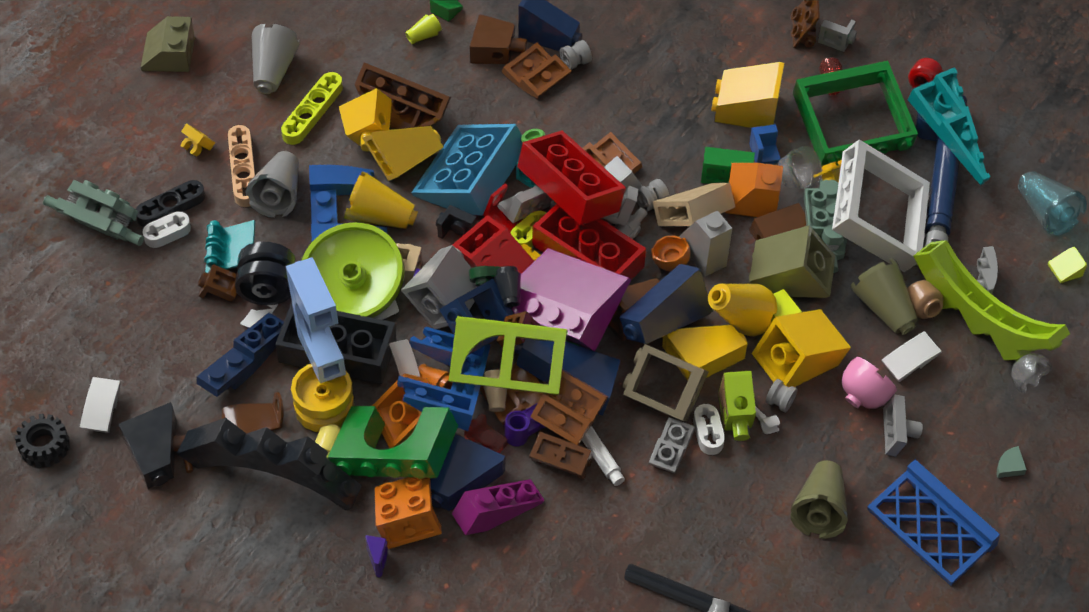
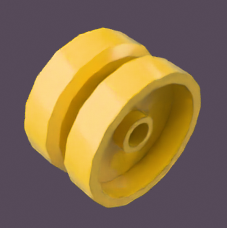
M311 364L306 365L297 372L292 379L291 393L297 420L305 428L319 432L322 426L330 424L342 427L351 406H354L352 382L349 374L346 372V375L319 383Z

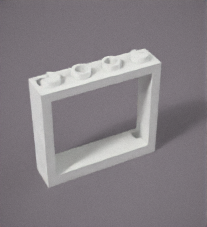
M858 140L843 151L832 230L892 264L890 259H895L899 264L900 270L905 272L917 264L913 255L923 248L930 182L863 141ZM864 169L909 195L903 243L858 217Z

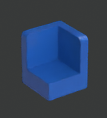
M776 124L752 127L749 145L751 151L755 152V163L775 164L780 162V155L776 146L778 136Z

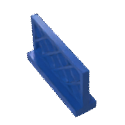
M916 459L907 466L906 472L867 506V510L950 586L988 551L991 552L999 542L1000 534ZM907 481L915 488L916 496H899V488ZM883 502H896V515L883 514L878 507ZM899 502L916 503V515H899ZM919 503H932L936 507V515H920ZM900 521H916L917 534L904 533L900 529ZM920 521H937V534H920ZM940 521L953 522L957 526L958 534H941ZM921 540H937L938 553H926L921 548ZM941 540H958V553H942ZM962 540L974 541L981 548L976 553H962ZM942 559H959V569L950 575L942 567Z

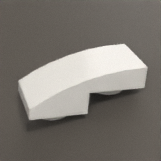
M924 331L883 358L882 363L895 379L900 382L917 368L921 369L941 354L942 351Z
M93 377L82 414L81 429L109 433L121 381Z

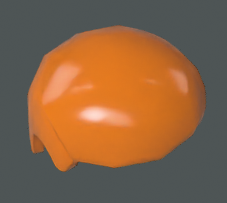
M674 235L664 236L657 240L651 249L655 264L665 271H672L679 264L686 265L689 262L691 249L686 238Z

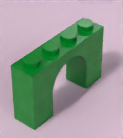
M351 406L328 455V459L349 476L437 478L459 425L449 407H424L413 433L407 440L396 447L377 450L375 447L385 426L375 406Z

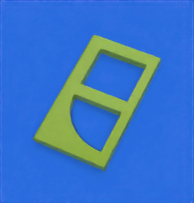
M457 316L455 320L456 328L449 382L559 395L565 341L568 334L567 329ZM505 336L499 379L461 374L467 356L476 345L491 337ZM516 337L554 342L549 385L511 380Z

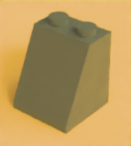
M810 225L759 239L755 242L749 282L751 284L763 285L771 290L773 294L784 289L790 297H830L836 255Z

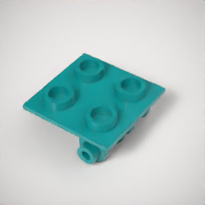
M216 220L211 221L207 225L208 237L206 238L205 245L207 255L204 257L206 273H208L213 264L226 270L237 267L238 255L241 249L248 244L254 243L255 220L223 228L220 222Z

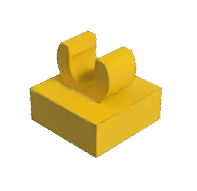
M187 123L181 131L188 136L182 141L181 147L188 150L193 144L190 153L196 157L200 155L202 147L211 150L216 143Z

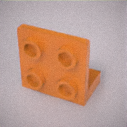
M407 477L375 487L376 527L381 537L386 539L388 549L442 534L440 522L432 507L430 478Z

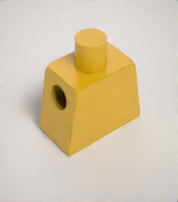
M376 88L339 106L346 136L361 146L363 151H370L362 139L364 136L375 131L389 130L392 100Z

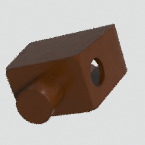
M479 14L470 43V63L507 64L510 61L512 52L523 53L526 51L527 39L515 37V25L513 23Z

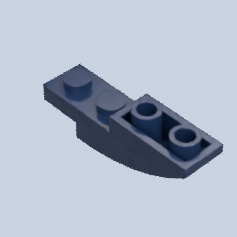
M267 313L234 339L231 350L197 376V385L216 397L229 387L236 390L274 351L284 321L271 313Z

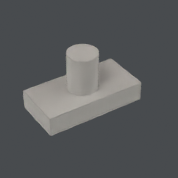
M894 394L884 406L883 415L885 454L896 457L907 444V436L920 438L923 425L921 422L906 419L905 396Z

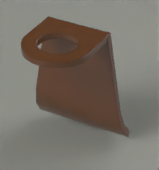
M275 392L273 403L226 406L222 409V419L227 418L246 433L268 427L271 431L282 428L284 408L279 392Z

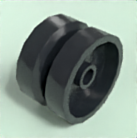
M273 242L248 244L241 249L238 255V272L235 280L236 292L242 299L258 305H276L291 298L286 266L296 262L295 255L285 246Z

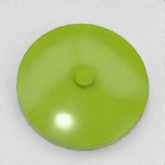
M355 222L334 226L313 240L303 255L302 261L313 257L336 305V311L374 318L393 303L403 284L404 262L396 243L386 232L370 224Z

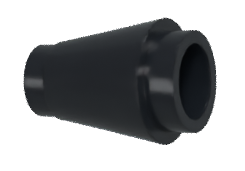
M504 266L497 269V275L494 278L504 307L513 308L519 306L521 273L518 272L515 266Z

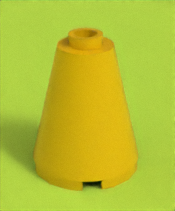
M362 171L349 198L351 207L350 209L346 208L344 219L406 229L408 224L414 225L418 211L414 210L415 205Z
M717 284L710 290L708 295V302L711 308L730 325H733L738 332L747 336L754 337L763 334L772 323L773 314L777 312V302L771 290L760 284Z

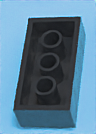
M291 303L275 344L278 362L303 368L311 363L298 337L293 305ZM337 311L338 324L329 327L344 358L345 371L349 374L350 378L382 384L392 356L389 344L397 342L395 322Z

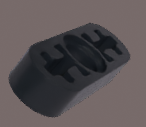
M190 180L139 204L136 207L138 211L136 217L138 224L145 227L147 224L171 213L184 212L201 204L205 199L203 184L197 180ZM169 200L177 202L173 207L164 206L165 202Z

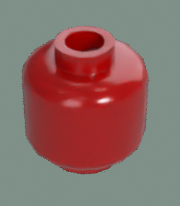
M932 58L918 60L908 74L910 86L914 89L933 81L935 75L943 72L942 67Z

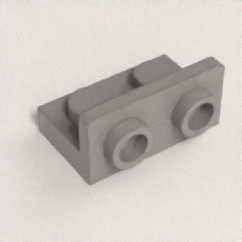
M535 185L531 189L524 192L520 191L515 196L499 202L498 208L512 223L526 218L534 211L548 208L552 199Z

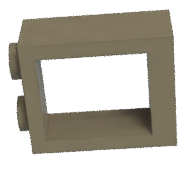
M645 344L643 349L639 348L635 355L634 363L636 366L633 373H629L623 383L625 391L623 395L677 419L688 421L709 371ZM651 355L691 372L676 409L635 392Z

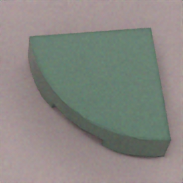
M1019 446L1007 450L999 460L997 478L1025 475L1026 467Z

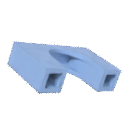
M313 257L286 266L298 337L319 383L346 375L344 358L329 327L338 324L336 305Z

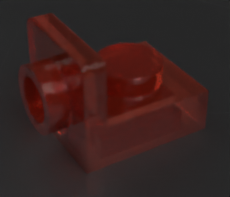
M482 413L476 419L471 420L468 431L464 430V438L497 453H500L508 445V439L487 425L486 416Z

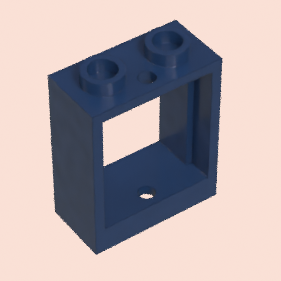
M494 279L489 280L439 309L454 335L457 316L473 318L465 302L472 298L486 320L504 322L505 316L514 314L511 308L504 307ZM498 336L480 342L472 349L469 355L494 341Z

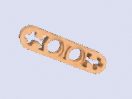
M237 125L228 131L233 193L235 202L239 206L249 207L251 206L249 204L250 199L248 196H243L242 188H246L250 180L255 176L252 141L249 129L246 126ZM238 136H242L243 144H238ZM239 153H246L248 155L245 159L235 158ZM241 172L250 173L247 178L237 177Z

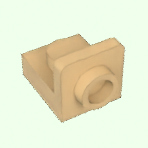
M397 243L396 245L404 262L406 285L413 278L415 270L417 268L421 269L422 251L421 247Z

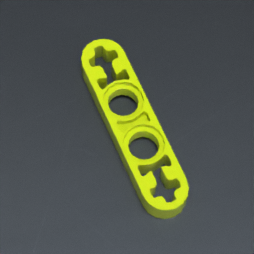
M325 73L283 123L281 132L285 143L295 145L303 141L339 96L343 86L342 77L338 73ZM317 97L325 99L321 103L313 102V99ZM304 113H309L312 115V117L308 119H302L300 118V115Z

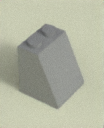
M451 245L440 249L401 291L433 329L449 326L439 309L477 288V286H475V283L470 282L469 269H471V266L464 259L462 252ZM473 298L465 302L469 310L475 302Z

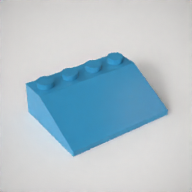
M457 125L411 192L412 195L446 209L449 205H452L472 215H483L491 194L504 184L519 161L522 148V134L517 125Z

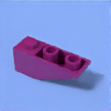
M529 479L466 491L452 512V515L464 534L470 535L488 531L542 504L545 500L532 480Z

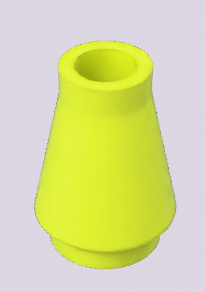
M434 14L425 15L412 28L406 31L405 35L409 42L414 44L418 41L437 36L442 28Z

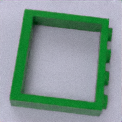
M888 61L796 80L792 93L820 166L836 162L837 165L838 161L842 160L843 151L854 143L828 148L809 100L810 97L879 83L899 134L863 142L882 154L894 150L904 151L913 146L918 133Z

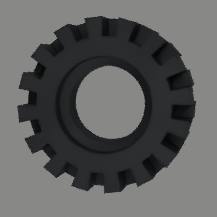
M39 414V419L35 420L33 415L29 417L31 422L27 423L24 420L21 423L23 428L18 427L16 430L18 435H15L16 446L23 461H27L30 466H33L35 463L36 468H41L42 463H45L46 467H50V462L53 460L55 464L59 463L58 456L64 458L67 455L65 450H69L70 447L68 443L70 442L61 420L58 417L54 420L53 415L48 414L47 419H45L44 414ZM39 436H53L52 441L45 446L35 447L32 445V442Z

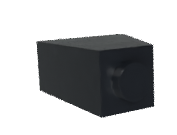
M171 402L119 424L125 444L147 489L161 486L174 478L175 452L173 437L176 436L177 420Z

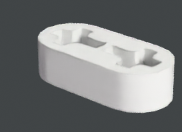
M174 212L147 224L143 228L145 243L149 247L158 248L186 236L191 230L189 217L186 213Z
M710 404L699 405L694 412L693 418L701 451L708 455L718 454L722 451L724 445V432L719 412ZM702 415H707L710 418L709 425H706L705 418ZM708 434L712 435L713 441H716V444H711V442L707 440Z

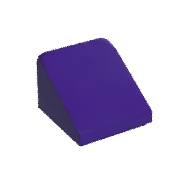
M366 535V547L376 577H381L388 556L387 541L385 538Z

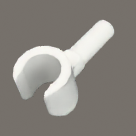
M755 406L756 417L761 422L763 432L770 434L779 431L777 427L780 424L776 415L766 417Z

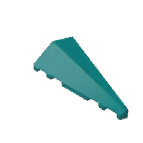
M954 67L935 75L933 81L912 89L908 101L975 180L982 185L989 180L990 174L986 172L983 163L984 155L979 150L975 126L969 107L965 105L962 96L964 91L962 86H959L957 80L958 72Z

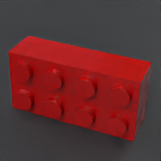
M563 130L522 143L517 167L579 225L620 211L626 187Z
M556 204L532 227V245L542 252L549 248L623 275L631 280L645 267L646 248L601 218L579 225Z

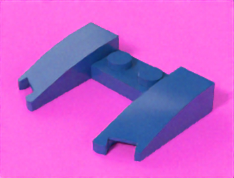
M309 165L312 242L324 231L340 225L337 216V195H351L361 172H366L373 177L375 176L373 170L344 165ZM375 226L388 234L387 227Z
M425 327L423 334L426 337L423 340H419L415 336L410 338L409 343L413 349L438 362L451 366L454 334ZM487 344L468 355L461 374L483 377L491 344ZM403 376L398 377V387L404 388L405 391L403 397L405 403L421 412L424 407H449L459 425L458 428L466 431L469 430L480 389L479 385L453 382L450 390Z

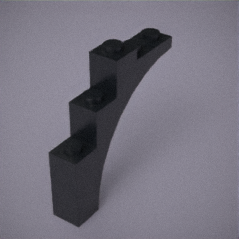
M227 418L188 430L177 451L179 456L197 469L209 466L243 467L291 480L326 497L344 510L353 508L362 486L327 459L328 451L307 436L287 443L268 427L246 433Z

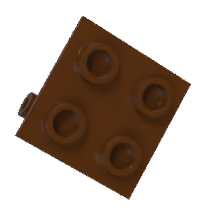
M803 0L798 7L796 6L791 14V20H793L791 32L793 48H796L799 43L804 44L806 47H812L816 43V23L820 19L819 0Z

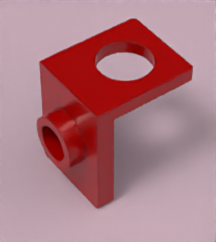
M504 184L491 194L483 216H490L511 233V230L522 220L512 223L498 208L499 202L503 200L508 185Z

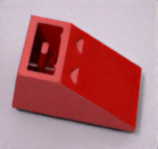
M488 215L452 244L462 252L464 259L471 268L478 266H515L522 274L534 262L511 233Z

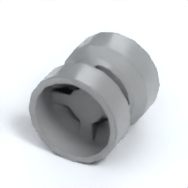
M584 40L576 42L572 47L567 45L560 49L561 60L570 70L575 69L578 64L585 65L592 61L590 48Z
M655 179L649 183V186L638 188L637 203L639 207L648 212L654 209L653 201L669 197L666 185L660 179Z

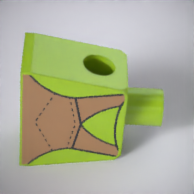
M751 371L726 372L723 374L718 392L723 427L727 431L733 430L734 440L745 441L750 438L749 429L752 428L756 416Z

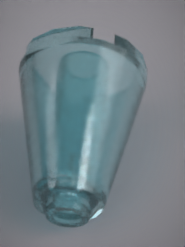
M1035 171L1025 173L1019 179V192L1044 230L1050 235L1053 233L1059 236L1067 233L1078 224L1079 221L1076 218L1080 212L1084 214L1086 211V197L1075 189Z

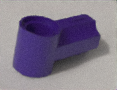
M537 404L524 411H513L507 415L504 438L508 444L512 446L524 445L529 436L545 428L544 425L530 417Z

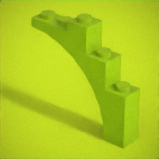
M947 240L930 242L913 255L926 281H929L943 294L942 309H959L972 334L991 335L1003 360L1022 361L1027 359L1032 351L1038 349L1054 350L1060 347L1062 340L1070 335L1068 328L1064 324H1049L1034 320L1000 302L968 272Z

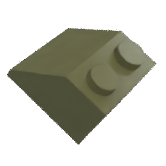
M167 16L147 32L141 71L189 72L195 40L191 17Z

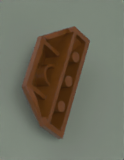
M365 62L355 82V87L360 96L377 88L392 100L390 127L395 129L425 127L438 123L442 120L451 99L447 95Z

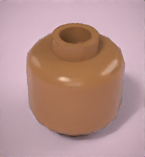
M917 281L907 288L918 318H933L941 312L944 301L943 294L929 281Z

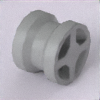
M777 379L771 386L765 402L769 405L775 404L779 406V409L786 413L792 405L798 389L793 386L787 387L783 381Z

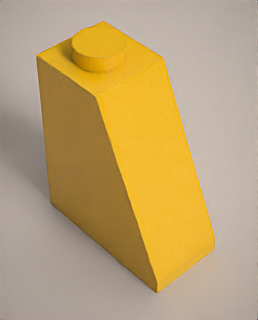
M431 126L375 131L362 138L388 181L397 178L443 148L440 135Z
M733 325L678 329L663 336L662 347L667 354L709 371L707 375L709 377L745 359L748 344L745 336L738 332ZM677 366L688 381L691 372Z

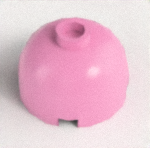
M860 357L854 358L848 364L842 377L843 389L848 394L845 399L856 408H859L860 405L868 409L879 408L892 398L897 388L886 375L882 378L877 373L878 368Z

